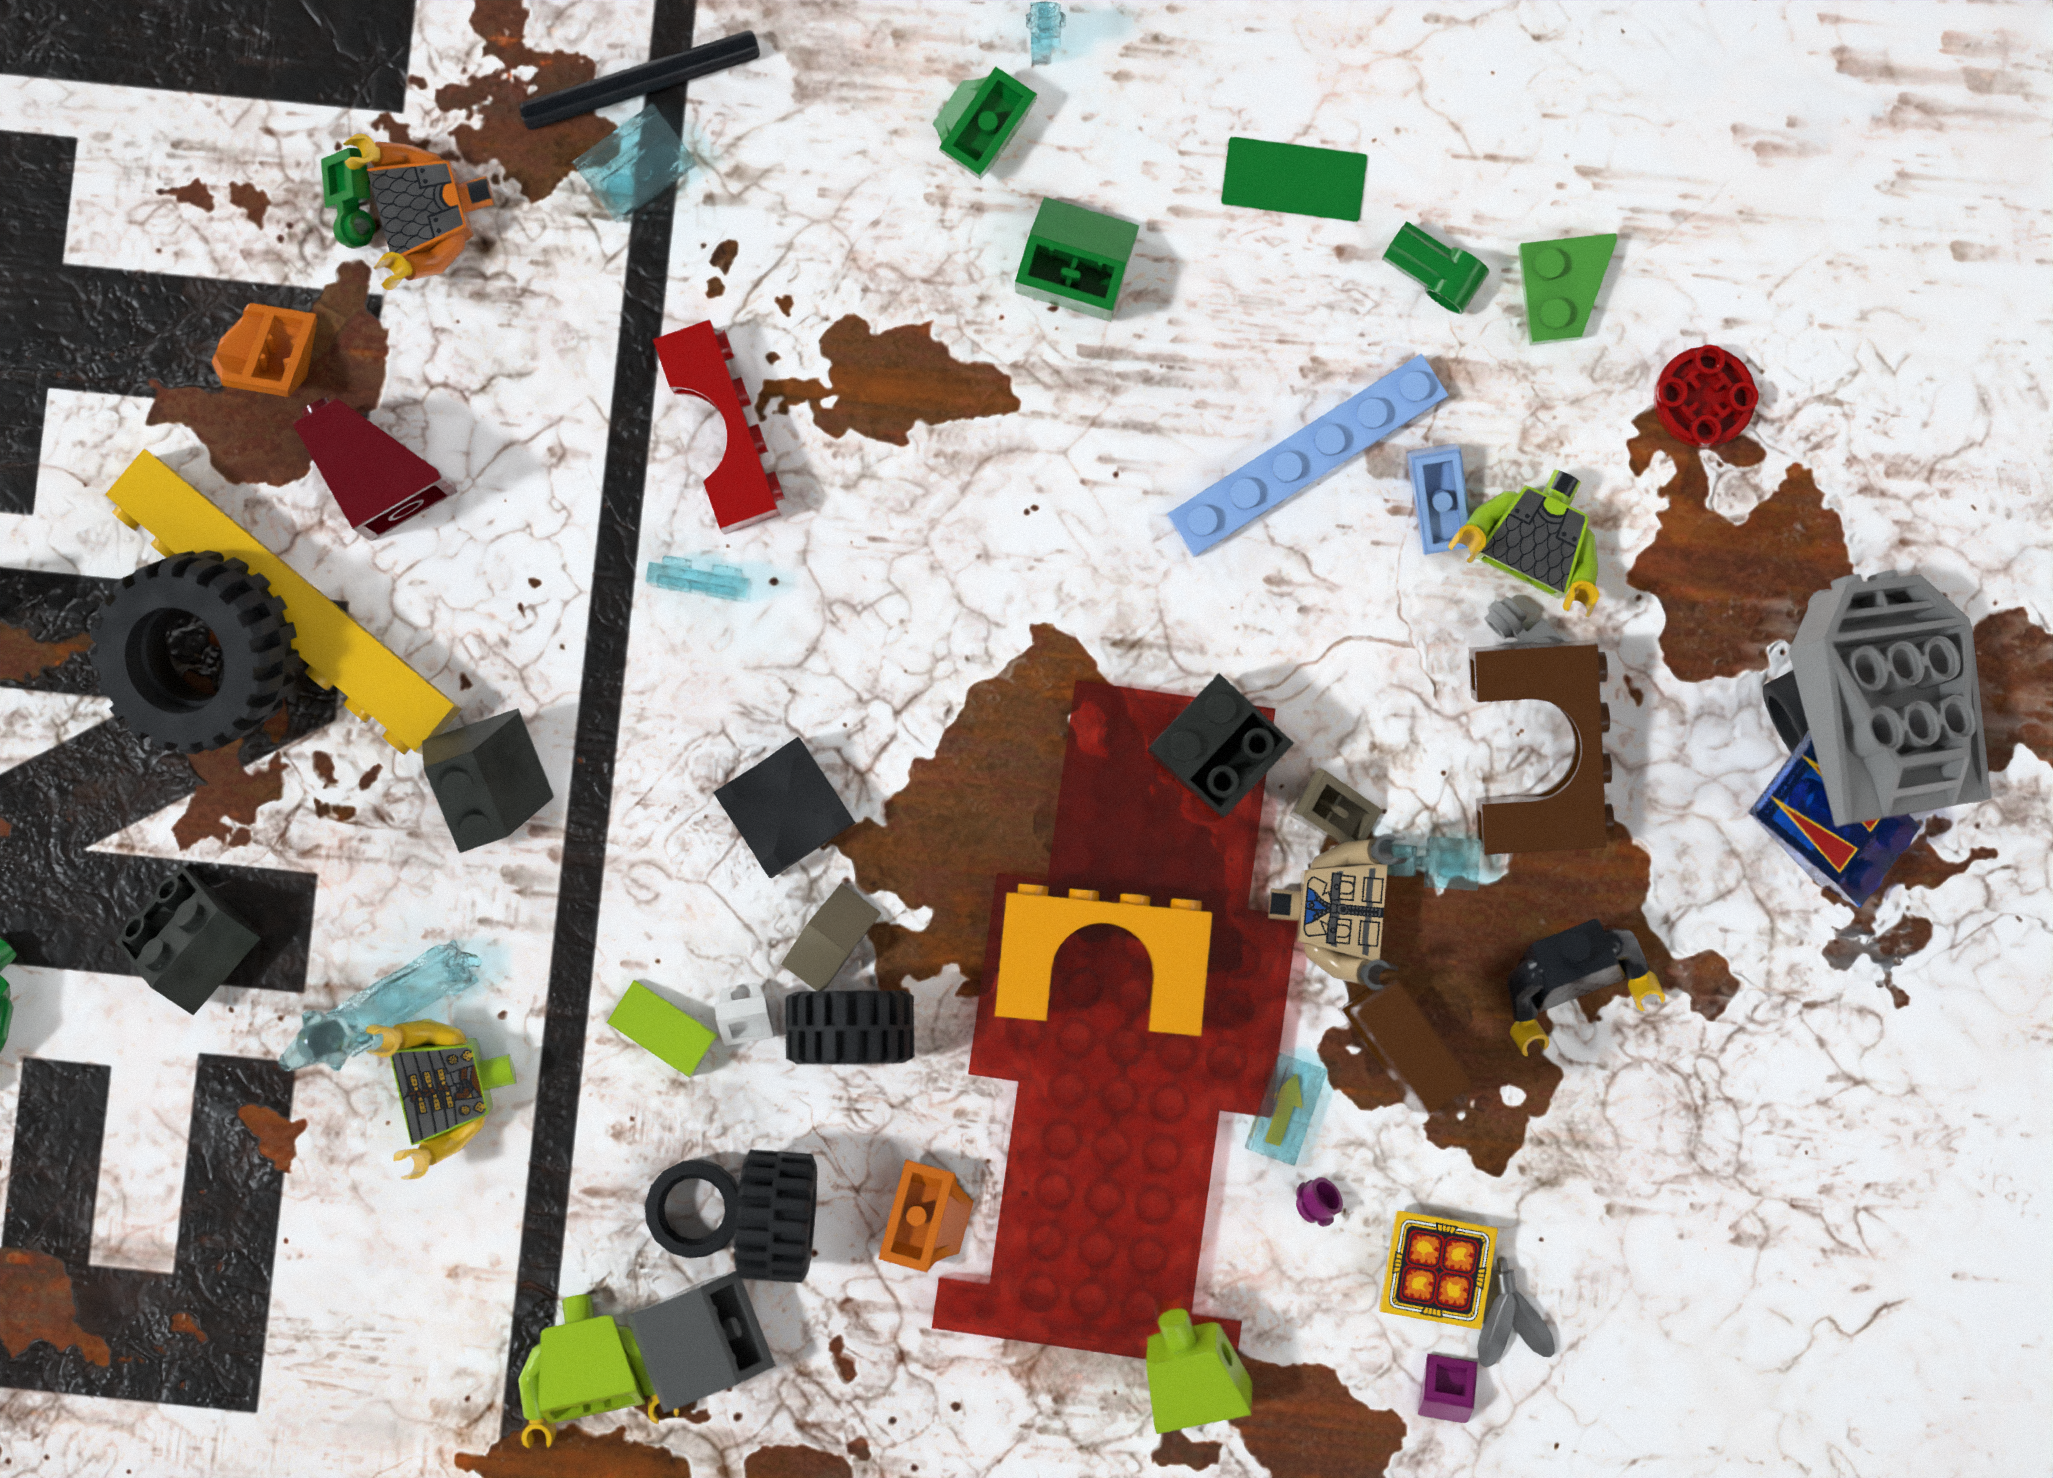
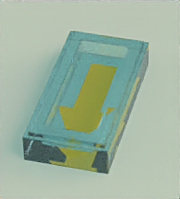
M1277 1052L1244 1148L1295 1166L1328 1069Z

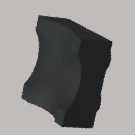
M796 737L756 766L713 792L757 861L771 879L856 823L799 737Z

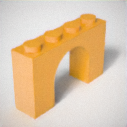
M1018 884L1017 893H1007L995 1016L1046 1021L1052 962L1061 943L1070 934L1082 927L1092 924H1112L1124 928L1136 936L1149 954L1153 979L1148 1031L1201 1036L1212 912L1201 911L1202 901L1171 899L1170 908L1150 906V896L1120 894L1119 903L1099 901V891L1069 889L1068 898L1049 897V887L1029 884Z

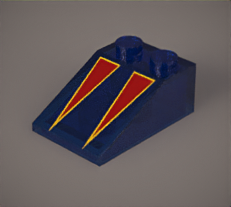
M1810 730L1748 811L1754 820L1817 885L1858 908H1861L1869 896L1877 890L1883 877L1901 853L1910 846L1913 837L1921 828L1909 814L1835 827Z

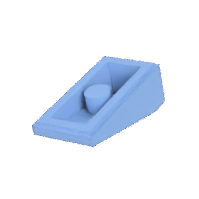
M1446 444L1407 451L1408 469L1423 554L1427 555L1468 548L1460 543H1457L1452 550L1448 548L1451 539L1470 518L1461 448L1456 444Z

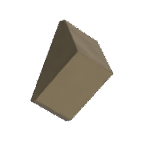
M1318 768L1312 773L1289 816L1341 844L1347 841L1366 840L1382 809L1326 770Z
M841 883L807 923L781 965L816 991H825L882 913Z

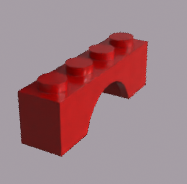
M709 319L653 339L667 382L674 395H686L702 399L715 407L724 418L727 429L726 450L718 467L703 481L722 533L726 535L781 515L776 502L784 500L785 496L776 472L766 473L760 455L767 453L768 449L759 424L749 426L743 408L752 404L742 376L732 379L726 361L734 359L735 356L726 331L715 332Z

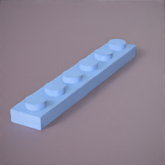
M1421 353L1167 513V518L1192 557L1195 558L1442 402L1449 395Z

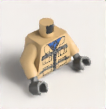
M1385 834L1378 839L1341 843L1316 856L1311 863L1310 870L1301 872L1300 891L1275 888L1270 890L1268 919L1297 921L1296 942L1304 944L1306 957L1333 978L1361 985L1366 984L1369 988L1379 991L1384 987L1379 981L1381 972L1387 968L1398 971V967L1395 964L1380 960L1387 867L1388 865H1401L1408 860V857L1394 858L1390 851L1391 844L1395 840H1406V837L1402 834Z

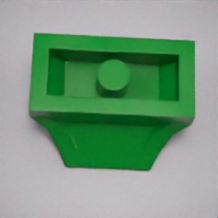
M997 66L987 77L975 80H962L932 123L941 140L939 151L981 180L995 165L1023 125L1037 100V93Z

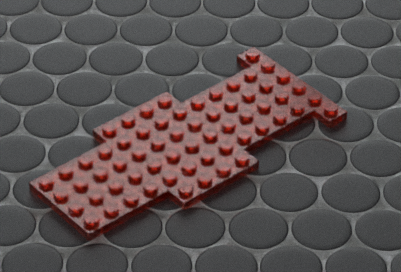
M1079 680L1075 681L1047 880L1001 873L996 875L968 1070L969 1075L1018 1082L990 1283L939 1276L932 1321L933 1329L1146 1359L1148 1338L1153 1334L1162 1333L1158 1324L1160 1316L1172 1309H1184L1188 1312L1192 1326L1209 1322L1219 1324L1238 1355L1242 1320L1192 1312L1219 1113L1220 1111L1268 1118L1271 1116L1297 921L1268 919L1269 912L1248 909L1267 773L1223 819L1186 789L1147 752L1151 744L1196 697ZM1255 706L1274 724L1276 708ZM1018 884L1047 886L1049 887L1048 896L1068 898L1069 889L1099 891V901L1119 903L1120 894L1150 896V906L1170 908L1171 899L1202 901L1201 911L1212 912L1201 1036L1148 1031L1153 979L1149 954L1136 936L1126 929L1112 924H1092L1082 927L1070 934L1061 943L1052 962L1046 1021L995 1016L1007 893H1017Z

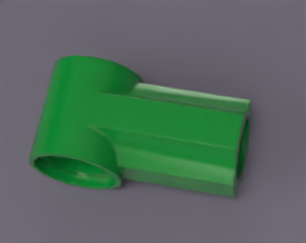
M1408 221L1404 223L1382 257L1383 261L1425 287V293L1432 300L1456 314H1463L1490 273L1488 267L1475 256L1460 248L1453 247L1450 249Z

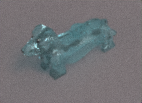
M452 940L446 945L432 947L406 966L380 979L326 1014L319 1010L303 1012V1028L297 1033L296 1038L278 1059L279 1066L284 1071H294L315 1064L325 1063L334 1071H340L348 1057L352 1056L354 1058L374 1045L375 1042L384 1038L382 1033L375 1035L366 1033V1028L369 1025L379 1024L392 1028L396 1024L408 1022L434 1002L451 994L456 996L479 982L472 967H480L482 960L476 954L462 952L456 941Z

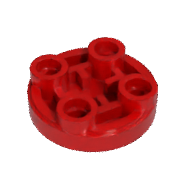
M1712 344L1691 348L1675 356L1660 372L1653 393L1655 413L1664 430L1680 443L1695 448L1717 447L1739 435L1750 422L1759 399L1758 390L1745 364L1732 353Z

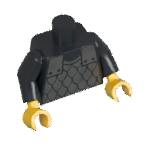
M1597 918L1529 945L1516 968L1510 971L1507 978L1512 1016L1516 1020L1510 1029V1035L1524 1056H1528L1527 1046L1534 1039L1537 1040L1543 1050H1546L1549 1046L1548 1036L1535 1019L1538 1013L1622 981L1626 977L1629 979V991L1636 1007L1640 1011H1645L1641 1001L1647 995L1657 994L1661 1003H1664L1665 994L1657 976L1649 971V965L1634 934L1625 928L1610 927L1604 929Z

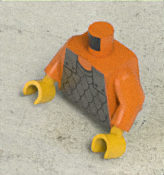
M362 133L353 135L343 143L345 146H356L362 154V158L350 157L345 161L349 169H360L368 162H371L374 166L367 169L389 252L383 254L373 268L378 270L379 268L386 267L394 273V275L387 277L381 284L386 290L395 289L404 278L411 281L443 273L464 250L465 241L474 236L468 212L495 205L487 176L459 183L458 175L450 161L443 160L437 153L400 143L379 141L374 143L371 137Z

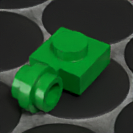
M349 147L322 158L321 168L325 208L337 209V217L333 225L334 236L340 244L347 248L358 249L371 242L375 233V222L369 213L359 209L360 202L370 199L371 182L367 171L368 166L365 164L360 169H349L345 164L347 159L350 157L362 158L359 148Z

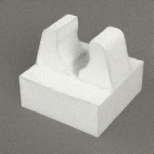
M750 983L749 989L751 994L749 998L733 1000L730 987L721 990L719 1002L714 1004L716 1021L724 1046L774 1038L773 1022L767 1000L758 983Z

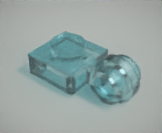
M1057 2L1030 3V13L1026 14L1025 17L1026 27L1031 29V65H1051V49H1061V29L1066 26V14L1061 12V5Z
M1430 836L1427 837L1426 856H1417V846L1391 844L1390 851L1394 858L1408 857V860L1401 865H1388L1387 875L1416 877V867H1425L1424 888L1478 891L1481 840Z

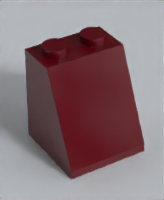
M322 398L309 404L301 411L303 417L292 423L351 528L371 542L458 492L454 483L439 470L338 398L329 401L328 398Z

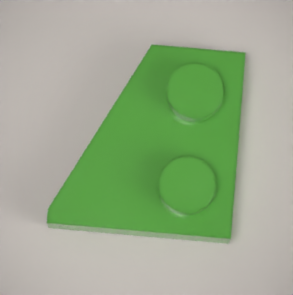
M1616 233L1520 243L1518 253L1529 346L1580 340L1617 242Z

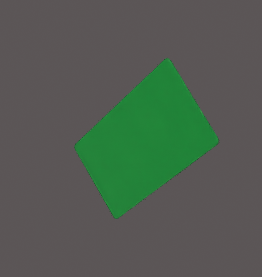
M1232 136L1229 138L1221 203L1237 207L1358 222L1361 211L1367 155Z

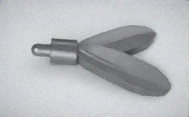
M1499 1257L1497 1259L1498 1271L1494 1272L1497 1295L1487 1313L1477 1345L1480 1364L1483 1367H1490L1501 1358L1512 1325L1533 1352L1543 1357H1552L1555 1353V1345L1549 1328L1530 1303L1517 1291L1514 1270L1508 1269L1507 1259Z

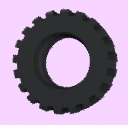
M206 550L198 554L194 551L178 553L136 569L134 573L123 577L113 586V594L105 596L98 608V615L103 617V619L93 622L90 636L91 641L97 642V649L90 652L91 667L98 668L101 679L96 681L101 696L107 693L113 703L109 710L118 721L125 718L131 724L128 730L139 739L143 740L151 736L153 737L152 744L154 747L168 752L177 747L178 751L182 754H198L206 749L211 752L264 726L265 721L275 717L283 707L282 698L291 694L295 678L289 674V671L298 667L299 651L291 649V640L297 637L294 622L287 623L282 611L287 609V606L281 595L273 597L267 589L271 586V583L260 572L252 576L248 574L249 566L247 563L235 557L224 561V556L220 552ZM174 608L186 610L202 619L212 629L221 645L225 664L224 677L216 695L204 693L189 685L177 673L170 661L166 648V627Z

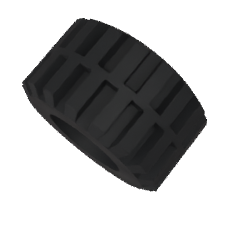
M802 991L794 992L785 997L786 1059L795 1064L905 1063L914 1058V995L908 992Z
M750 1149L745 1157L739 1181L734 1237V1265L739 1279L803 1283L811 1262L817 1201L818 1175L817 1164L813 1154Z

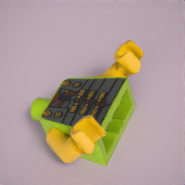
M432 1019L396 1024L392 1028L379 1024H372L366 1028V1033L383 1034L382 1045L377 1049L367 1050V1053L378 1057H390L411 1146L419 1144L418 1149H402L394 1154L393 1161H401L408 1156L414 1161L412 1172L401 1177L403 1180L421 1178L427 1173L429 1166H433L459 1152L484 1127L485 1116L493 1108L490 1090L516 1084L517 1082L510 1054L482 1060L477 1038H466V1035L459 1028Z

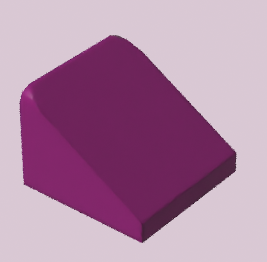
M1427 1354L1418 1404V1415L1467 1423L1474 1410L1478 1362Z

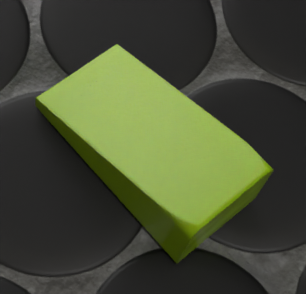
M633 980L606 1022L689 1078L693 1077L719 1036V1033L636 980Z

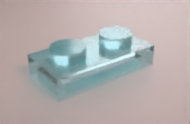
M663 556L662 564L648 563L645 582L650 587L743 603L750 602L753 583L749 578L741 577L743 570L741 568L713 564L711 572L692 569V560L674 556Z

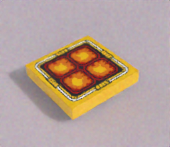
M1395 1210L1379 1311L1481 1330L1498 1228Z

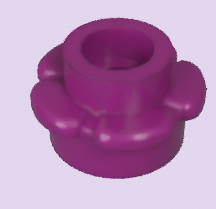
M1323 1177L1309 1180L1307 1183L1302 1182L1297 1187L1296 1207L1301 1217L1309 1223L1317 1222L1321 1227L1330 1226L1334 1222L1333 1217L1340 1213L1343 1208L1342 1196L1337 1187L1330 1180Z

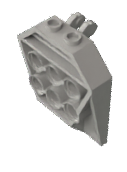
M1889 570L1867 577L1868 581H1863L1861 574L1845 576L1830 582L1832 590L1823 589L1813 593V596L1809 599L1806 614L1789 650V656L1835 827L1957 805L1978 803L1991 799L1973 629L1970 618L1921 574L1899 577L1897 570Z

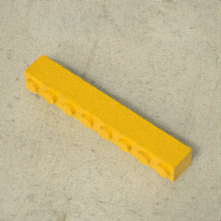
M144 448L105 494L117 505L112 513L134 531H137L142 525L153 534L155 539L150 545L164 557L168 558L187 551H194L196 554L206 550L220 552L224 556V561L235 557L247 563L249 566L247 573L251 576L260 572L271 583V586L267 589L273 597L281 595L287 606V609L282 611L287 623L294 622L297 637L291 640V649H297L299 656L309 664V667L304 672L325 690L329 691L334 685L347 695L348 698L343 705L362 721L367 723L373 717L387 730L382 737L402 754L406 755L412 749L415 753L423 755L422 741L441 735L462 710L461 707L157 455Z

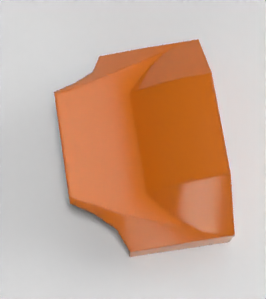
M910 1159L905 1160L878 1259L927 1273L935 1262L960 1253L974 1200L957 1184L955 1172Z

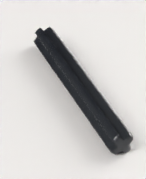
M747 30L524 101L519 105L520 114L528 130L544 127L757 59L760 56L758 42L753 31Z

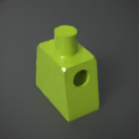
M1172 1309L1162 1314L1158 1320L1162 1333L1153 1334L1148 1338L1146 1371L1156 1434L1251 1415V1379L1221 1326L1214 1322L1192 1326L1188 1312L1184 1309Z

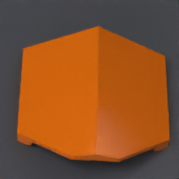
M256 303L247 305L243 311V316L220 339L212 359V365L222 386L290 397L308 375L318 321L317 314Z

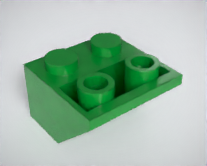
M1044 197L1030 231L1015 279V293L1111 322L1140 225Z

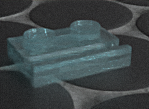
M653 103L572 161L574 167L616 223L622 221L697 166L696 160Z

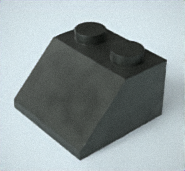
M519 708L422 741L423 769L459 853L508 837L554 798L552 788Z

